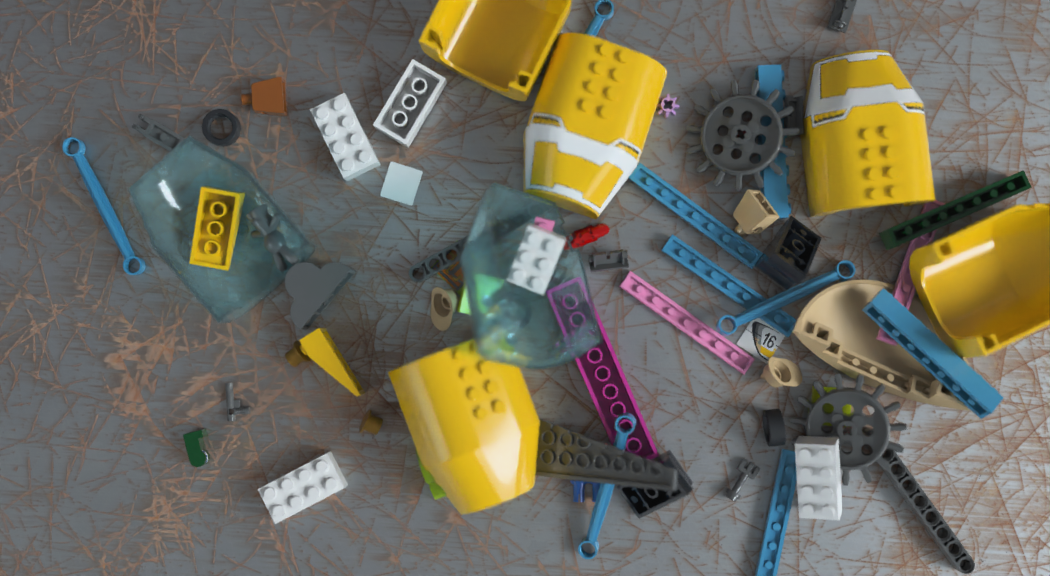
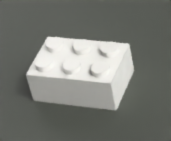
M529 223L506 281L544 295L566 237Z

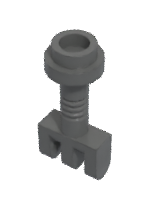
M745 458L741 460L736 468L742 472L732 490L728 488L726 491V497L734 502L740 499L741 496L738 493L747 478L755 479L760 471L758 466L754 468L753 472L751 471L754 465L752 462H749L745 468L744 466L747 462Z

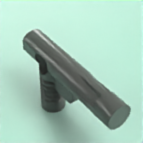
M225 383L228 422L235 421V415L250 414V406L240 407V400H234L233 383ZM230 409L234 410L233 414H230Z

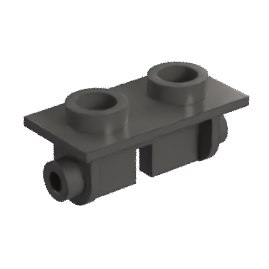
M837 0L828 27L846 33L857 0Z
M787 95L784 100L785 108L792 106L794 112L785 117V128H799L800 134L797 135L804 134L803 96L793 97V95Z
M627 250L610 251V256H606V252L592 253L588 258L590 271L597 272L629 268Z

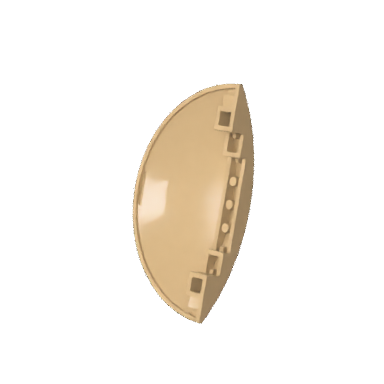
M874 280L841 282L817 294L801 311L795 323L793 333L809 350L837 370L854 379L859 374H864V384L877 388L883 383L885 385L884 392L902 398L940 407L970 411L962 401L901 345L897 343L896 346L876 339L880 326L862 309L883 288L892 294L894 285ZM914 295L909 311L931 332L937 335L920 298ZM959 356L968 364L967 358Z

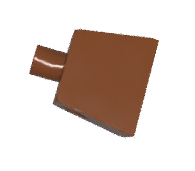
M282 77L252 83V93L241 95L242 105H252L253 111L257 114L287 116L285 80Z

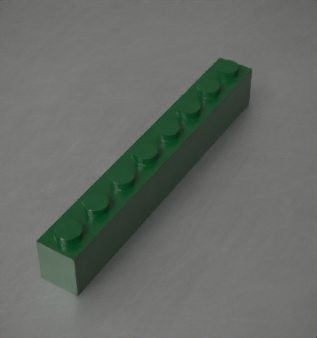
M1023 170L884 230L879 235L886 250H890L1032 187Z

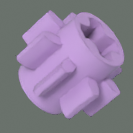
M669 94L664 99L660 96L659 101L661 103H658L656 107L659 108L657 115L662 113L665 115V119H667L669 114L675 116L676 112L674 109H678L680 106L675 105L677 98L672 99ZM669 103L671 105L670 108L664 109L665 104Z

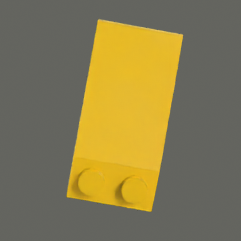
M211 186L201 187L189 264L229 270L243 210L244 192Z
M318 328L299 340L301 343L299 347L305 356L308 354L313 361L355 396L358 397L365 393L326 328Z

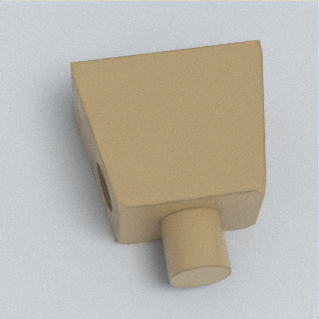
M747 190L733 213L734 218L739 223L734 231L741 237L745 234H760L779 218L777 212L760 190Z

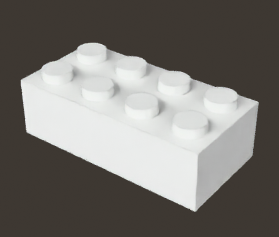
M412 59L373 124L375 129L409 148L447 84L446 78Z
M345 93L310 109L340 173L346 181L381 165Z
M799 436L795 442L799 518L839 520L842 513L839 437Z
M330 451L262 486L258 491L276 524L344 489L348 484Z

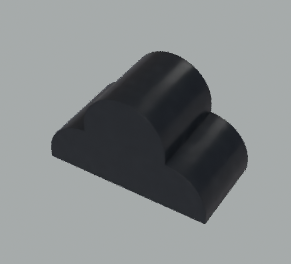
M790 216L762 252L763 254L755 264V267L787 290L793 284H800L807 277L822 238L793 216Z
M671 450L662 453L652 461L678 470L676 491L624 485L617 486V489L639 519L688 496L693 490L691 486L693 481Z

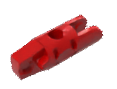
M600 223L578 229L565 236L566 241L563 247L565 250L595 242L597 238L608 234L609 226L605 223Z

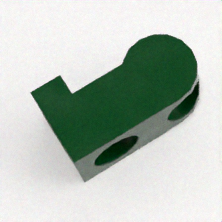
M206 429L183 434L188 458L194 467H201L210 460V454L205 449L203 437L208 436Z

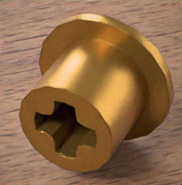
M295 341L293 348L285 353L286 360L293 367H297L303 361H311L308 354L305 356L299 347L301 345L300 341Z
M369 409L362 420L359 432L362 433L365 430L377 435L382 426L383 419L372 415V410Z

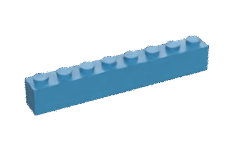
M758 65L755 68V80L760 82L757 97L766 100L771 92L775 89L779 90L780 95L778 99L771 105L776 112L784 109L783 101L786 96L785 89H782V82L785 79L784 70H781V65ZM764 117L761 120V125H770L772 119ZM785 117L781 119L783 128H785V127H784ZM760 135L758 136V145H763L766 142V137ZM786 135L783 138L782 146L788 148V146H785V138H787ZM779 153L774 160V163L781 167L784 173L782 176L774 173L771 167H767L760 172L764 181V187L760 191L779 215L778 219H786L791 214V204L788 203L790 184H787L789 165H786V157L788 156L783 153Z
M884 288L862 309L980 419L993 413L1004 397L995 388L987 383L981 375L976 373L950 347L942 342L936 334L931 332Z

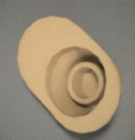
M435 287L431 294V319L437 329L445 331L451 326L452 316L457 311L459 299L456 295V289Z
M776 357L768 359V364L763 368V373L760 376L761 379L766 380L770 386L775 388L782 386L796 387L802 382L801 371L795 363Z

